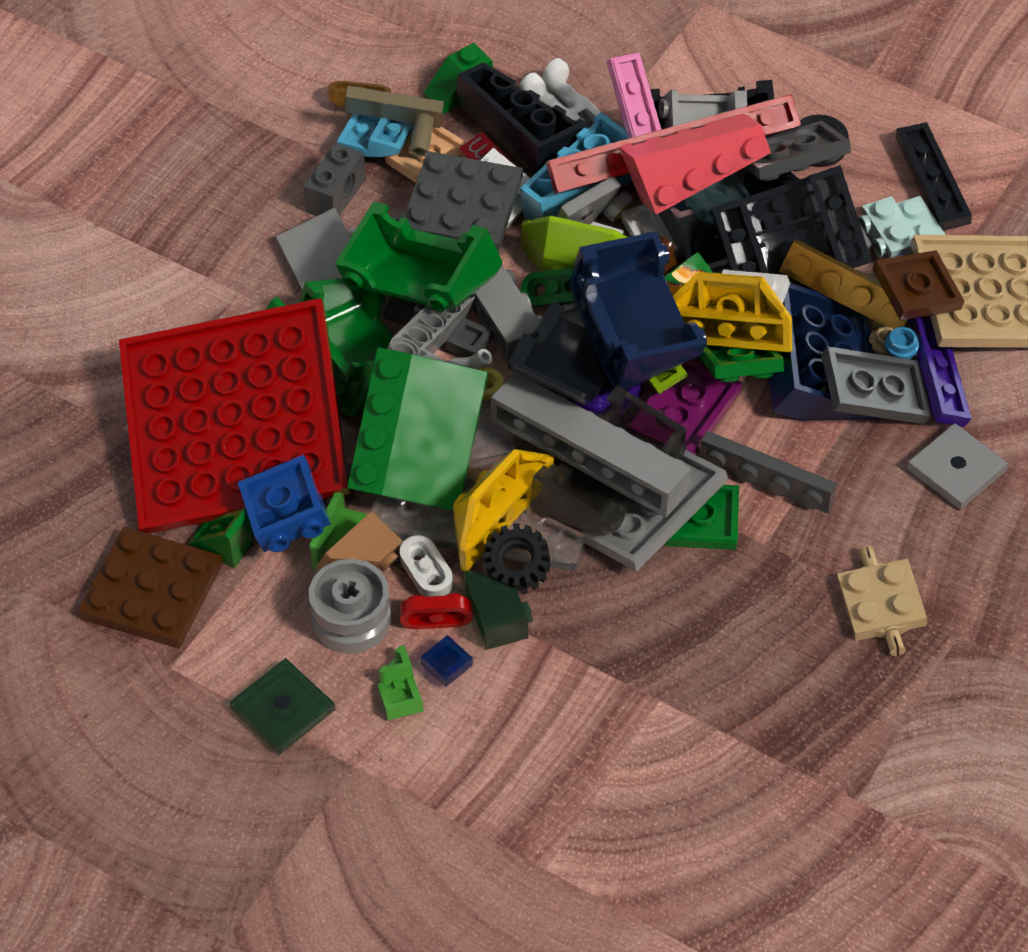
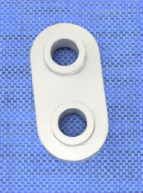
M420 535L411 536L404 540L400 546V562L419 593L425 597L449 594L453 588L452 571L435 544L429 538ZM422 557L420 560H414L413 558ZM435 582L439 583V585H430Z

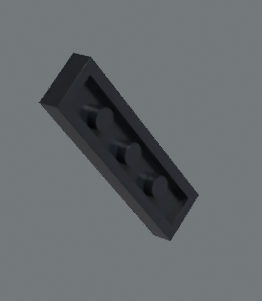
M928 123L897 128L895 138L930 212L942 230L971 224L972 214Z

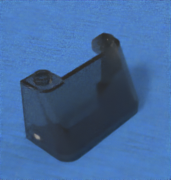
M617 385L607 396V401L611 403L609 411L607 410L603 415L599 413L597 417L624 429L632 436L645 443H650L656 449L680 460L687 449V445L684 444L687 429ZM564 461L559 466L552 464L550 468L543 465L533 476L530 500L532 511L541 517L601 536H605L609 532L614 534L622 525L625 518L624 515L636 503L631 498Z

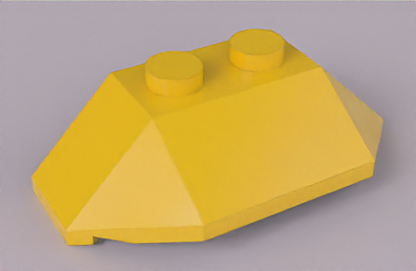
M698 272L673 295L684 323L695 322L698 327H702L706 334L707 345L781 352L792 351V316L764 277Z
M514 449L497 460L489 470L482 471L475 485L467 493H462L458 496L453 505L461 570L467 573L486 552L485 545L487 540L492 541L491 535L495 531L501 534V527L505 525L509 528L554 479L553 457L548 454Z

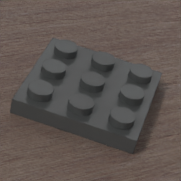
M427 151L404 218H407L412 229L459 240L463 232L468 233L472 225L487 228L499 252L523 178V168Z

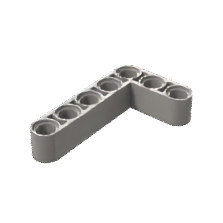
M471 295L450 311L440 312L426 305L391 339L387 349L444 361L434 355V353L446 342L460 321L466 317L476 295Z

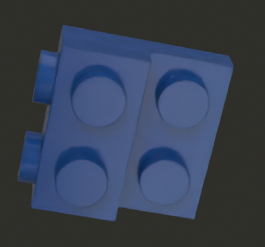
M304 455L238 482L254 536L264 552L269 550L272 552L284 551L289 547L290 541L302 536L305 538H315L323 532L324 527L331 525L322 496L316 487L309 463Z

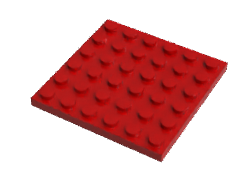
M321 298L119 339L139 531L149 534L209 522L225 513L241 509L246 510L238 485L239 481L302 455L306 457L316 487L322 499L333 497L334 493L343 492V495L351 493L350 489L347 488L349 482L325 307Z

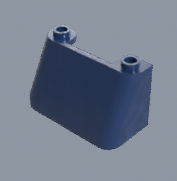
M656 231L579 247L572 271L570 286L574 302L607 380L614 392L630 389L701 356L707 345L704 329L698 327L695 322L684 323L663 276L665 266L669 263V251L667 246L661 243Z

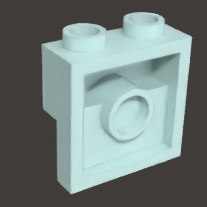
M892 196L863 205L861 216L858 217L865 234L868 235L873 243L876 256L882 259L913 254L910 243L914 234L945 235L921 196L896 203Z

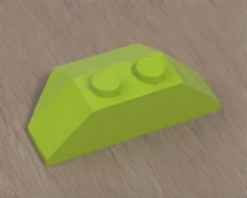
M555 216L536 218L532 221L525 220L521 224V248L537 271L574 268L579 247L627 237L613 229Z

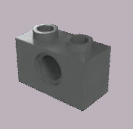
M334 143L303 186L306 213L318 216L335 208L339 216L342 214L366 180L363 152Z

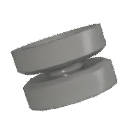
M354 558L343 559L324 566L313 577L308 589L314 633L322 644L333 651L345 654L361 653L377 646L387 636L392 623L388 581L380 569L367 561Z

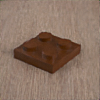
M937 250L876 260L873 266V271L900 320L961 310L965 302Z

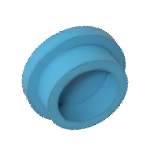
M897 327L887 334L884 347L890 356L910 359L917 354L919 341L915 332L910 328Z

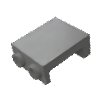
M670 90L659 102V117L663 119L665 129L746 107L747 91H733L729 96L678 94V90Z

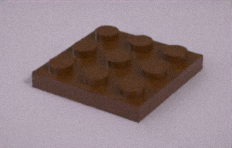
M123 526L78 609L79 618L180 649L223 565L222 555Z

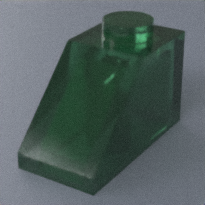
M472 570L465 571L464 592L466 597L472 602L473 616L486 650L528 639V623L533 622V617L528 602H521L517 589Z

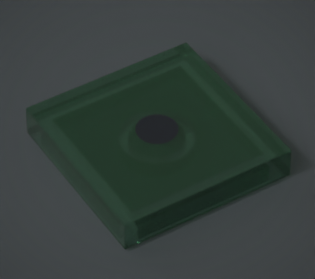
M287 658L283 659L229 702L230 709L279 755L336 710L335 703Z

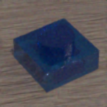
M448 635L420 656L421 665L445 687L473 666V657Z

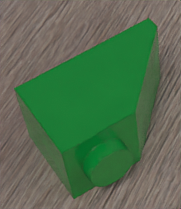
M475 43L460 49L446 58L423 92L424 98L444 101L442 115L458 107L455 103L458 74L483 62L493 68V61Z

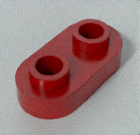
M458 593L428 597L413 595L404 600L399 606L400 623L406 628L416 630L462 627L473 619L472 602L467 597Z

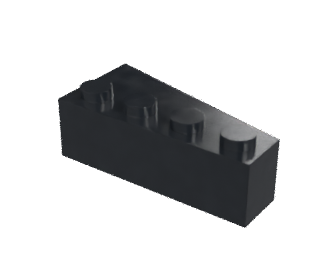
M484 62L458 74L455 103L533 175L548 160L556 159L557 153L564 146L569 148L577 140L576 135L583 128L588 129L589 123L580 118L575 121L566 116L567 111L560 106L555 105L552 108L540 101V95L534 91L521 90L516 87L515 80Z

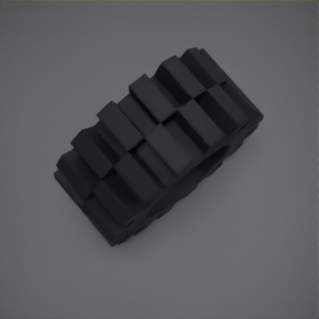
M519 523L513 524L512 530H508L507 525L501 527L502 533L498 534L495 531L491 535L492 541L487 540L485 545L484 562L489 580L492 584L497 583V588L502 592L507 588L509 594L515 595L516 590H521L522 595L527 594V588L529 587L536 590L539 588L538 582L544 583L547 579L546 572H550L551 567L546 539H542V534L538 530L533 533L532 527L529 525H525L524 529H520ZM513 548H523L530 553L531 562L525 569L513 571L508 569L503 563L505 554Z

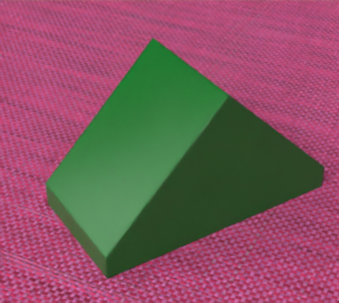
M241 509L225 513L209 522L202 523L187 545L222 555L223 564L235 569L253 544L251 524L247 511Z

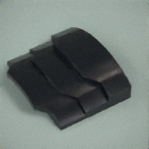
M841 165L710 209L731 270L785 275L779 272L795 239L853 269L872 262ZM787 276L790 283L810 290H814L796 281L795 279Z

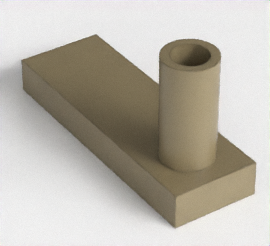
M347 85L344 112L413 123L409 152L418 157H425L426 152L430 148L433 127L440 128L444 101Z

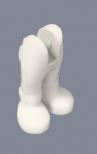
M561 58L552 60L546 66L542 78L533 72L522 79L518 88L534 91L540 95V101L552 108L555 105L560 106L567 111L566 116L575 121L579 118L589 123L588 129L594 124V118L601 112L588 98L576 92L570 84L566 83L569 76V67Z

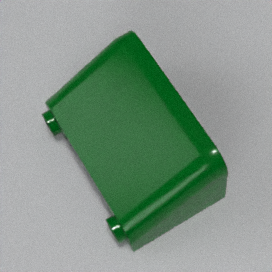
M375 201L369 207L335 262V266L342 276V281L352 289L358 290L362 288L424 304L440 312L450 311L459 306L492 280L503 264L487 228L472 225L468 233L463 232L459 240L412 229L407 218L401 217L399 221L394 220L387 214L389 210L388 205Z
M342 278L305 282L297 303L320 298L324 303L338 407L348 417L362 416L377 348L387 349L391 339L394 337L379 318L385 305V294L362 288L358 290L352 289L342 281Z

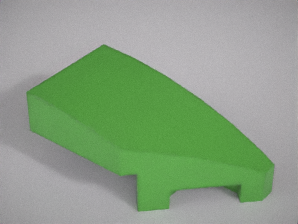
M404 645L399 646L395 650L396 657L388 666L383 665L379 670L380 683L377 685L378 692L388 721L424 712L423 701L413 677L412 665Z

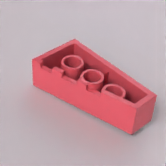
M745 113L705 123L704 127L692 130L689 128L676 131L677 134L662 138L656 136L645 139L643 143L635 145L629 143L619 146L641 203L656 215L771 153L761 124Z

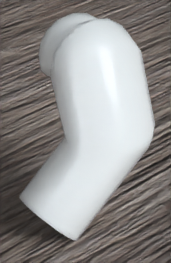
M480 349L470 357L451 359L448 363L473 369L485 368L492 362V355L488 350Z

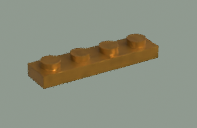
M795 239L779 272L886 327L895 329L905 326L908 319L900 320L879 281Z

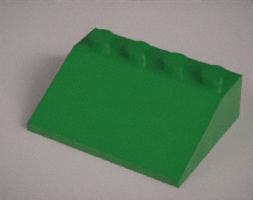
M378 347L347 488L453 511L456 499L464 491L489 372Z

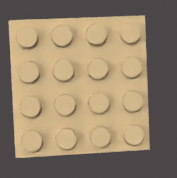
M913 235L910 243L913 254L937 250L965 301L961 310L930 315L938 347L1028 348V236Z

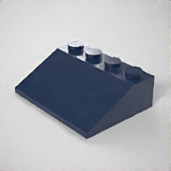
M790 283L783 305L792 316V351H778L784 358V372H775L773 376L769 377L772 412L799 420L880 419L879 417L834 411L821 355L827 347L874 354L872 343L869 342L871 334L869 318L820 292Z

